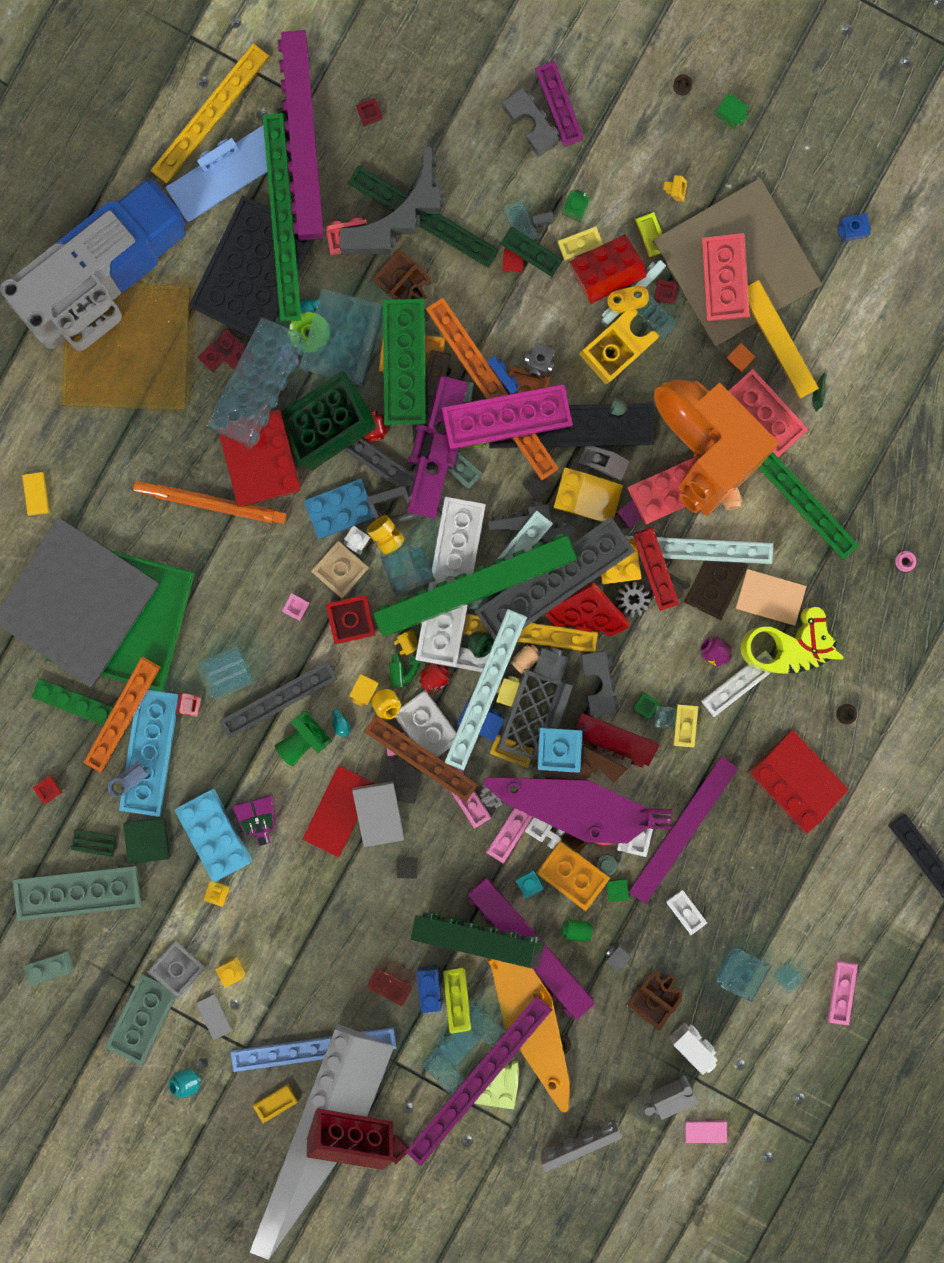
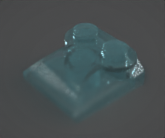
M734 948L728 953L717 973V985L752 1002L772 966L740 948Z

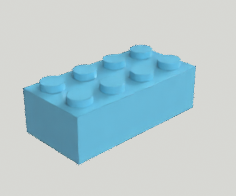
M214 788L175 809L181 824L213 883L253 861Z

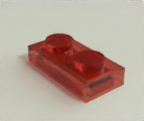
M377 968L366 986L367 989L402 1007L412 990V986Z

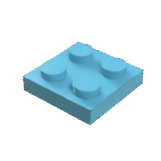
M540 728L538 770L579 773L581 769L582 730Z

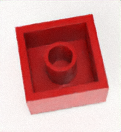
M368 595L326 604L335 645L376 636Z

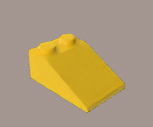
M564 468L553 509L603 523L610 517L615 518L623 485Z

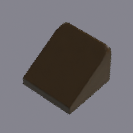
M565 833L560 838L577 853H580L588 844V842L568 833Z

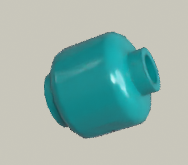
M191 1069L175 1072L168 1082L169 1091L178 1099L193 1096L198 1092L201 1080L199 1075Z

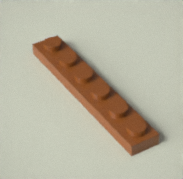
M377 715L374 716L364 733L465 802L468 801L478 786L475 782Z

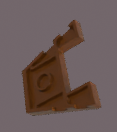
M582 745L581 769L579 773L542 770L546 779L587 780L599 768L614 783L628 769Z

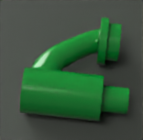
M391 654L392 662L389 663L391 687H402L411 682L419 669L420 663L424 661L416 660V656L410 657L409 664L412 663V666L408 673L404 675L403 661L400 662L399 654Z

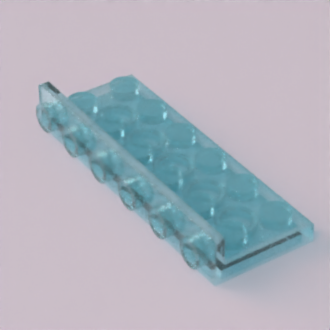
M261 317L206 424L207 428L245 444L248 449H251L253 444L256 445L260 438L259 432L262 426L265 427L267 425L269 413L278 403L280 391H283L287 385L289 373L295 370L298 355H302L305 350L306 343L303 335Z

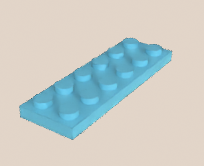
M148 689L133 716L125 770L139 761L149 775L125 795L121 796L119 811L161 816L179 694Z

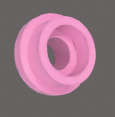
M909 551L900 552L895 559L896 567L903 572L911 571L916 566L915 555ZM903 558L908 559L909 563L907 565H903Z

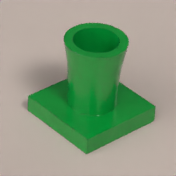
M305 710L291 721L297 730L276 743L275 749L288 765L295 766L311 747L318 754L332 740Z

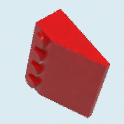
M280 410L255 415L217 427L238 507L296 494L301 490Z
M793 730L786 734L747 771L806 834L824 819L848 791V788Z

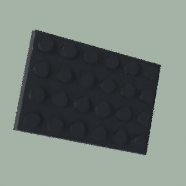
M242 195L188 307L261 343H264L280 310L271 209ZM294 234L297 270L299 271L314 240L299 241L298 234Z

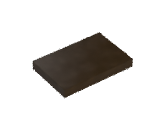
M704 561L684 603L721 621L748 565L742 562Z

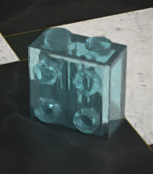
M421 542L405 546L380 558L394 596L435 581Z
M234 646L198 662L200 665L198 667L199 674L208 683L206 690L210 698L214 697L215 700L255 684L239 646Z

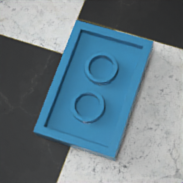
M362 479L304 501L319 540L375 518L369 506L368 495Z

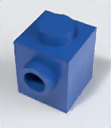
M867 213L843 217L839 221L837 232L838 236L842 237L843 242L867 238L871 234Z

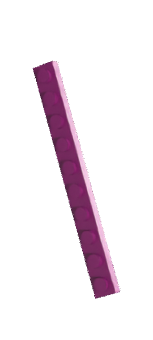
M538 996L532 1000L407 1149L406 1153L420 1166L423 1165L553 1009Z

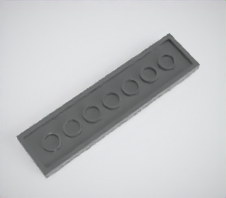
M612 517L572 544L578 561L510 587L475 611L494 641L508 609L527 616L522 628L524 629L636 552Z

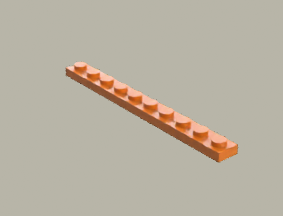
M442 297L427 307V313L485 399L509 395L444 298ZM536 434L513 438L541 481L559 470Z

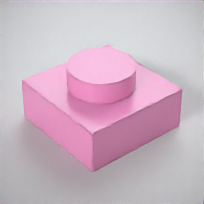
M291 593L282 612L301 621L310 603Z

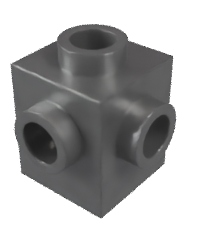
M536 342L533 351H528L524 363L527 364L525 371L535 378H545L547 372L551 374L555 364L552 361L555 350Z

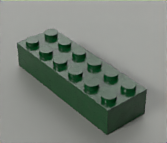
M423 912L422 915H415L410 940L527 968L540 967L545 942L539 941L537 936L522 935L520 937L519 932L511 930L499 932L500 928L489 925L482 926L481 928L479 927L480 923L473 921H462L460 923L459 918L450 916L440 918L441 914L434 912Z

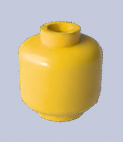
M382 689L376 692L371 699V705L381 719H392L398 715L401 709V702L391 689Z

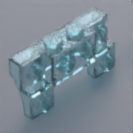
M477 1002L469 1010L472 1030L453 1034L449 1032L446 1037L442 1035L435 1043L437 1047L421 1064L451 1096L466 1080L455 1069L458 1063L480 1039L493 1048L506 1033Z

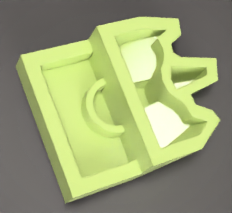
M513 1061L510 1065H506L474 1104L514 1110L519 1079L518 1061Z

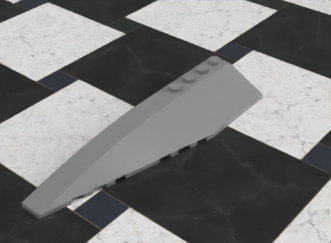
M338 1023L336 1024L249 1253L269 1260L337 1163L307 1158V1136L316 1109L367 1117L395 1045Z

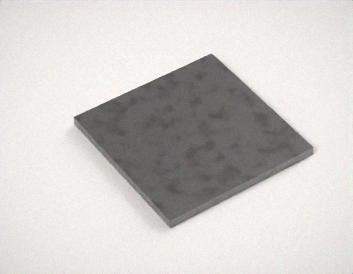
M58 517L0 606V627L93 688L160 586V583Z

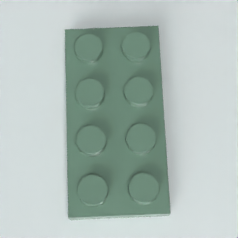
M142 973L105 1048L142 1066L176 997L156 979Z

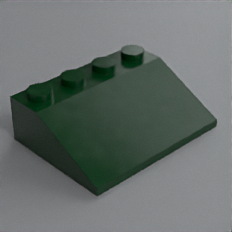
M343 370L281 411L285 431L298 464L312 471L377 428L370 410Z

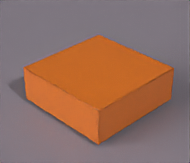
M740 343L726 359L741 373L755 356Z

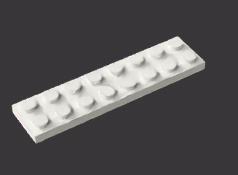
M445 497L428 591L435 589V585L440 582L447 581V583L455 581L454 577L463 573L470 575L474 572L486 504ZM468 605L422 622L416 660L452 667L457 666Z

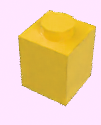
M360 674L349 695L353 698L352 702L361 707L364 704L368 706L380 683Z
M237 956L218 965L215 969L224 988L242 980L246 975Z

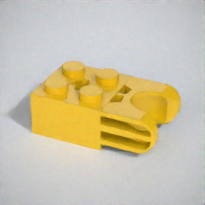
M637 309L624 312L579 353L605 384L611 382L659 338V334L656 331H651L643 337L635 336L631 332L630 323L637 315ZM606 351H611L613 353L611 355V358H608L606 356Z

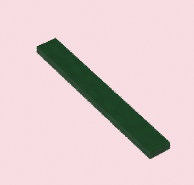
M359 165L348 181V185L393 212L409 197L406 193ZM415 214L420 217V228L489 269L499 249L441 214Z

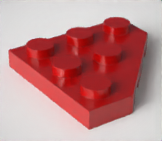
M594 582L587 584L545 614L555 626H575L576 630L592 632V630L605 632L604 635L614 636L630 626L627 618Z

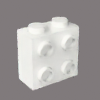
M683 1023L669 1036L673 1045L702 1075L706 1072L710 1073L716 1067L718 1060L715 1054L717 1052L706 1039L704 1041L701 1040V1035L692 1024L687 1026Z

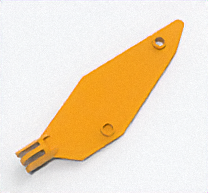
M486 958L492 968L506 1030L511 1027L536 996L553 1009L520 1048V1051L559 1110L567 1112L569 1110L570 1080L551 995L533 968Z

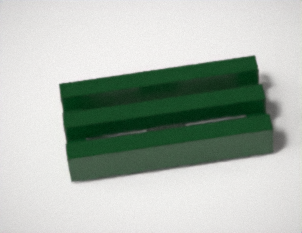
M75 829L71 850L112 857L116 836ZM79 835L111 840V842L104 843L80 839ZM78 843H82L99 847L109 848V851L82 847L77 845Z

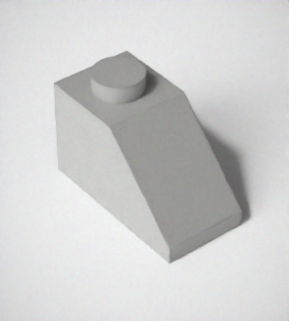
M589 446L584 448L578 463L609 477L622 480L630 461L614 452Z

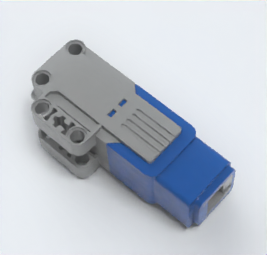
M152 178L148 182L144 180L118 202H107L11 279L5 280L0 287L1 293L11 308L45 347L54 349L67 340L75 350L83 351L121 321L122 313L113 300L151 271L158 264V257L186 236L183 229L186 223L179 209ZM115 310L111 316H106L108 311ZM77 336H82L80 341L74 342Z

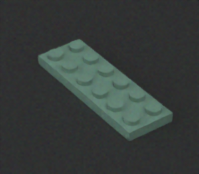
M137 865L13 880L17 921L141 907Z

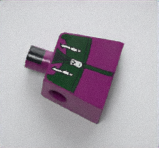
M273 795L234 805L233 810L245 836L256 835L258 846L271 843L268 831L276 828Z

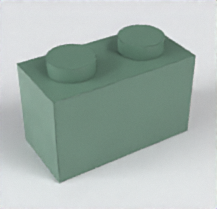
M68 950L30 961L23 966L29 986L69 974L74 970Z

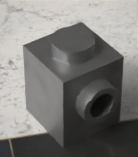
M551 647L550 650L542 648L534 672L561 681L569 658L563 656V651Z

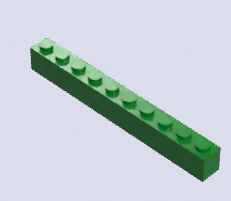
M563 534L551 538L552 542L545 545L544 542L537 543L532 546L530 551L520 550L513 553V557L505 560L503 557L493 561L494 565L486 568L485 565L474 569V573L466 575V573L454 577L455 581L447 583V581L436 584V588L428 591L426 588L416 592L417 596L409 599L406 596L398 599V604L393 606L385 604L378 607V612L373 614L382 637L390 636L578 561L570 538L568 536L564 537Z

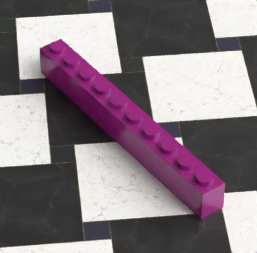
M306 30L281 32V39L277 41L278 51L283 53V59L279 60L280 73L284 72L285 80H281L282 93L286 92V100H283L284 113H288V120H284L285 132L290 135V140H286L287 153H291L292 158L291 161H288L289 173H293V181H290V192L295 194V201H291L292 214H296L297 221L293 222L294 234H298L299 241L324 239Z

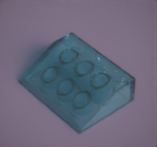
M322 289L299 369L326 378H331L343 370L354 386L363 388L383 320V306L376 302Z

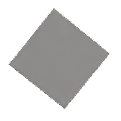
M175 940L147 972L179 999L206 967Z

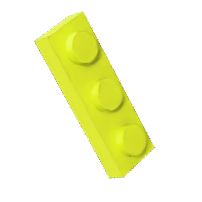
M458 968L443 971L449 1032L453 1034L470 1031L472 1029L465 969Z

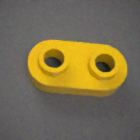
M637 285L612 292L608 296L607 302L612 312L622 313L644 307L649 301V294L645 287ZM636 293L642 294L640 298L634 297ZM616 298L622 299L620 303H615L614 300Z

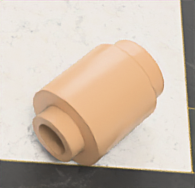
M526 645L513 657L514 659L510 663L522 675L524 669L530 670L537 663L541 652L534 645L531 647Z

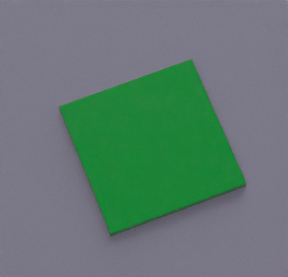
M110 550L159 582L160 586L101 676L127 683L141 657H145L161 667L149 689L164 692L195 572Z

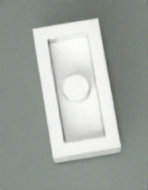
M682 889L666 900V903L690 935L707 924L706 920Z

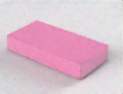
M685 1121V1142L727 1143V1121Z

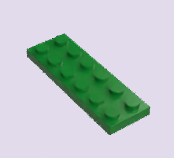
M424 299L383 300L384 425H427Z

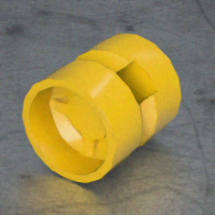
M388 515L381 516L373 521L366 531L373 541H378L377 546L383 554L394 552L405 541L401 532L394 528L395 525Z

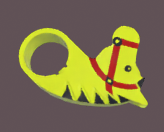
M819 607L805 608L801 612L800 620L802 626L797 630L795 638L773 627H756L749 630L741 641V654L744 660L752 667L769 673L788 674L803 672L817 668L830 659L838 660L844 659V657L836 651L837 641L833 640L829 635L826 627V615ZM762 631L773 637L776 643V650L778 651L775 659L765 664L758 662L751 652L753 638Z

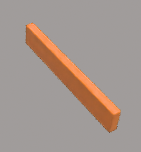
M141 657L83 763L100 773L104 771L161 668L160 666L145 657Z

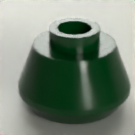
M477 631L468 638V648L476 658L487 656L494 644V639L487 632Z

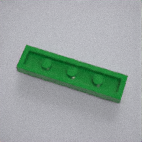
M41 678L38 679L31 697L103 726L114 708Z

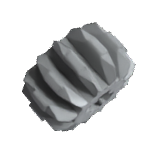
M636 582L632 583V590L628 584H624L627 592L619 589L618 592L623 597H616L615 599L623 602L617 605L618 609L623 606L626 607L622 614L626 615L628 610H630V617H634L635 610L641 616L642 611L640 608L646 611L649 609L644 605V602H651V599H644V596L650 594V592H641L644 589V585H640L637 590ZM629 595H637L638 598L636 600H638V603L630 605L628 602L630 601L628 600Z

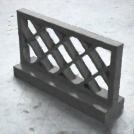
M524 669L498 748L538 761L540 732L533 735L529 725L539 721L542 726L541 728L558 729L573 686ZM529 675L534 676L538 685L531 689H528L526 685ZM550 682L556 684L554 692L547 696L543 686ZM540 688L544 698L534 702L531 692ZM528 695L531 705L522 709L519 704L520 699ZM546 701L548 710L540 715L536 706ZM533 708L537 717L528 722L524 712ZM521 715L525 724L515 728L512 723L513 719ZM527 728L530 737L520 741L517 732ZM514 734L518 743L512 747L505 746L507 737ZM532 740L535 747L533 753L529 754L526 753L523 745Z

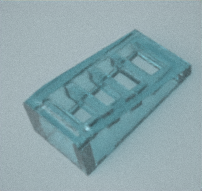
M649 295L648 303L651 305L645 311H642V308H638L637 314L652 331H656L659 334L660 339H663L676 327V323ZM655 309L656 311L648 317L647 315ZM661 315L662 318H660L656 323H654L653 321Z

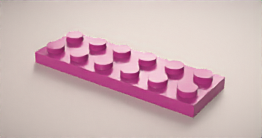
M564 384L442 408L450 450L571 427L573 425Z

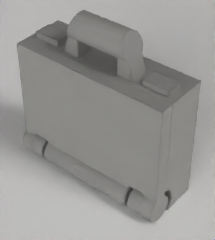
M682 1075L678 1080L650 1092L652 1096L651 1102L645 1103L643 1108L646 1115L650 1116L656 1112L657 1115H660L661 1120L698 1104L687 1078Z

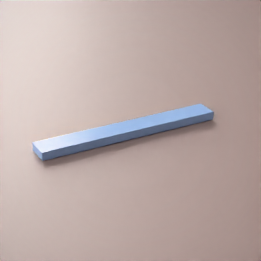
M394 1027L361 1032L395 1045L393 1049L397 1048ZM332 1036L231 1050L233 1072L322 1060Z

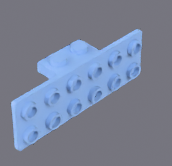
M263 125L236 143L232 138L222 140L218 143L217 148L212 151L207 150L200 155V159L197 160L200 166L166 187L187 222L192 221L267 173ZM287 153L288 159L291 158V154Z

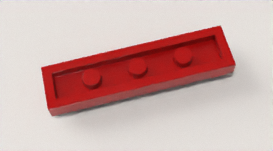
M650 527L633 533L659 610L679 605V600L654 528Z

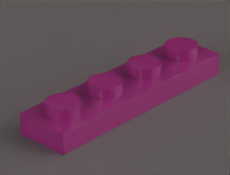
M555 61L535 68L563 146L566 147L582 141V132Z

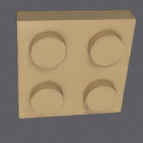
M338 541L311 572L343 599L369 570V567Z

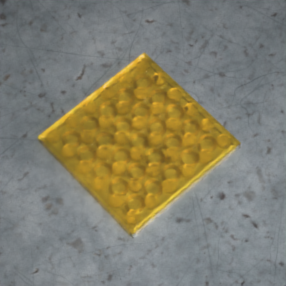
M133 284L113 300L122 313L121 321L83 351L75 350L67 340L63 342L62 406L186 410L190 286ZM115 310L108 311L106 316H111ZM77 336L74 342L80 341L82 336Z

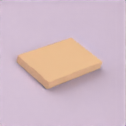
M746 569L735 609L795 626L807 586Z

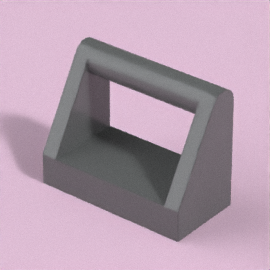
M402 486L367 497L375 519L382 516L379 506L381 503L404 496L408 504L411 486ZM406 512L390 517L395 525L418 518L419 515Z

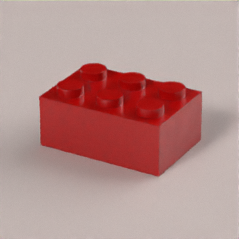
M626 234L569 261L574 278L590 304L609 296L614 291L621 290L646 278L643 261Z

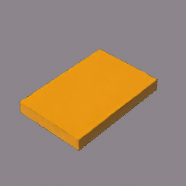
M561 840L536 873L585 911H587L610 880L609 876Z

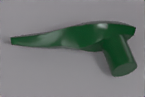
M823 373L817 382L819 389L813 392L812 405L816 412L823 407L826 393V373Z

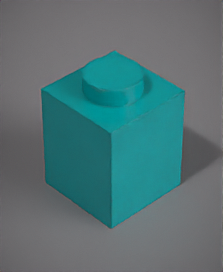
M533 868L515 877V881L525 899L544 889Z

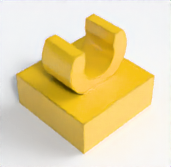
M674 175L673 182H664L663 190L667 194H671L676 201L684 202L687 181L683 176Z
M412 629L399 635L394 644L400 643L403 650L399 652L400 655H408L418 649L419 640Z
M211 880L204 901L223 907L230 886L219 882L213 883Z

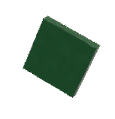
M165 818L123 823L128 864L170 859Z

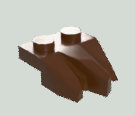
M400 248L394 252L371 278L379 288L394 300L411 299L412 295L418 299H426L427 296L422 290V285H430L432 283L427 273Z
M656 970L638 986L625 1006L657 1031H660L669 1016L675 1012L681 1003L682 989H672L676 980L673 973L666 979L661 980L660 972Z

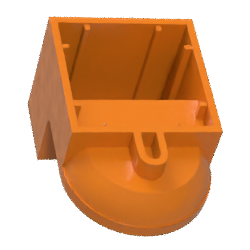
M676 379L662 383L654 391V401L664 421L695 453L693 457L698 456L700 458L678 486L682 491L680 499L691 512L698 513L701 511L707 517L758 470L778 446L779 442L720 382L708 391L697 380L691 382Z

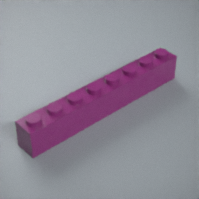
M487 876L468 892L469 898L467 900L475 909L479 907L483 912L481 914L483 919L488 924L492 922L495 927L500 928L499 932L511 930L519 932L520 937L522 935L539 937ZM544 943L540 967L533 968L543 985H546L551 990L549 992L551 997L556 1002L560 1000L564 1005L562 1008L570 1018L573 1016L577 1020L595 1005V1001Z

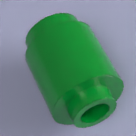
M567 919V922L562 924L561 934L565 935V940L590 941L593 926L588 924L587 921Z

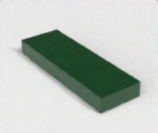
M510 226L500 242L501 245L553 277L563 259Z

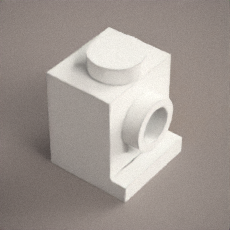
M353 526L345 537L343 544L361 555L372 538Z

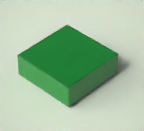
M642 692L632 709L650 720L661 703L645 692Z
M627 879L609 880L607 882L608 902L629 900Z

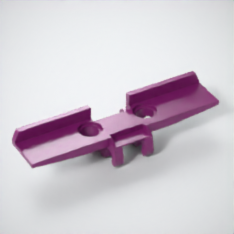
M440 375L427 426L416 425L417 434L412 455L408 457V462L417 464L407 512L431 519L436 517L447 468L454 469L458 448L450 450L446 432L439 433L436 425L438 422L444 423L443 407L463 404L468 385L467 382ZM425 433L431 434L430 440H432L429 453L426 457H420ZM427 463L437 465L436 473H429L427 471Z

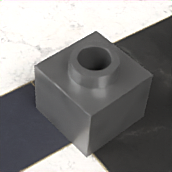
M617 943L615 947L611 945L608 948L604 959L616 972H619L632 957L629 952Z

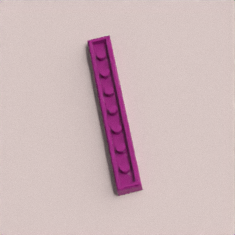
M720 756L628 891L630 894L643 903H647L734 776L738 767Z

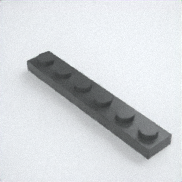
M327 661L220 720V723L228 738L231 739L338 678Z

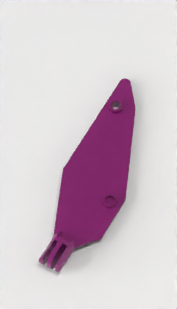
M487 777L484 780V785L507 805L585 842L629 843L646 829L672 828L671 824H667L672 822L671 816L653 815L672 814V809L646 808L589 780ZM516 785L518 787L517 790L511 791L510 787Z

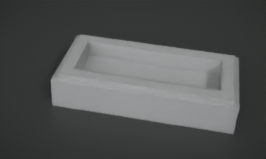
M215 993L196 1002L213 1040L233 1031Z

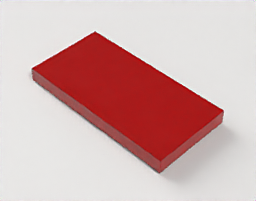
M338 765L302 840L339 857L358 820L352 789L375 783Z

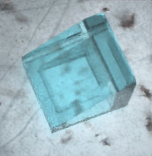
M788 962L773 975L789 993L804 980Z

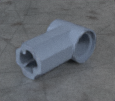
M137 761L109 782L108 791L114 797L123 796L149 774L144 766ZM117 781L123 784V791L121 793H117L114 790V784Z

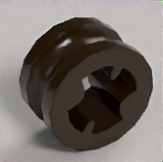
M682 74L675 78L673 89L676 94L684 96L691 91L692 80L688 75ZM686 81V86L688 85V87L680 89V84L677 85V83Z

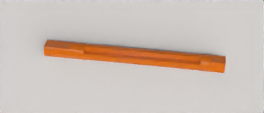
M135 481L133 487L134 492L154 496L157 499L271 524L285 525L287 518L286 513L277 512L274 509L251 504L238 507L236 501L160 484L154 485Z

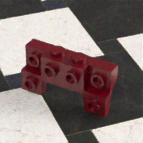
M226 330L197 358L212 373L226 362L253 389L242 402L256 415H259L287 387L269 370L271 366L263 358L258 360L254 356L257 352L249 344L244 346L233 334Z

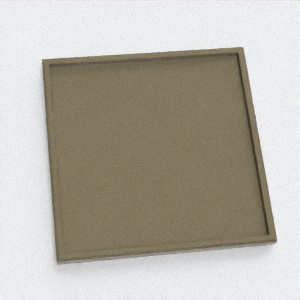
M761 178L653 240L714 348L757 322L750 309L749 318L707 321L702 238L744 233L748 285L759 280L776 312L822 285Z

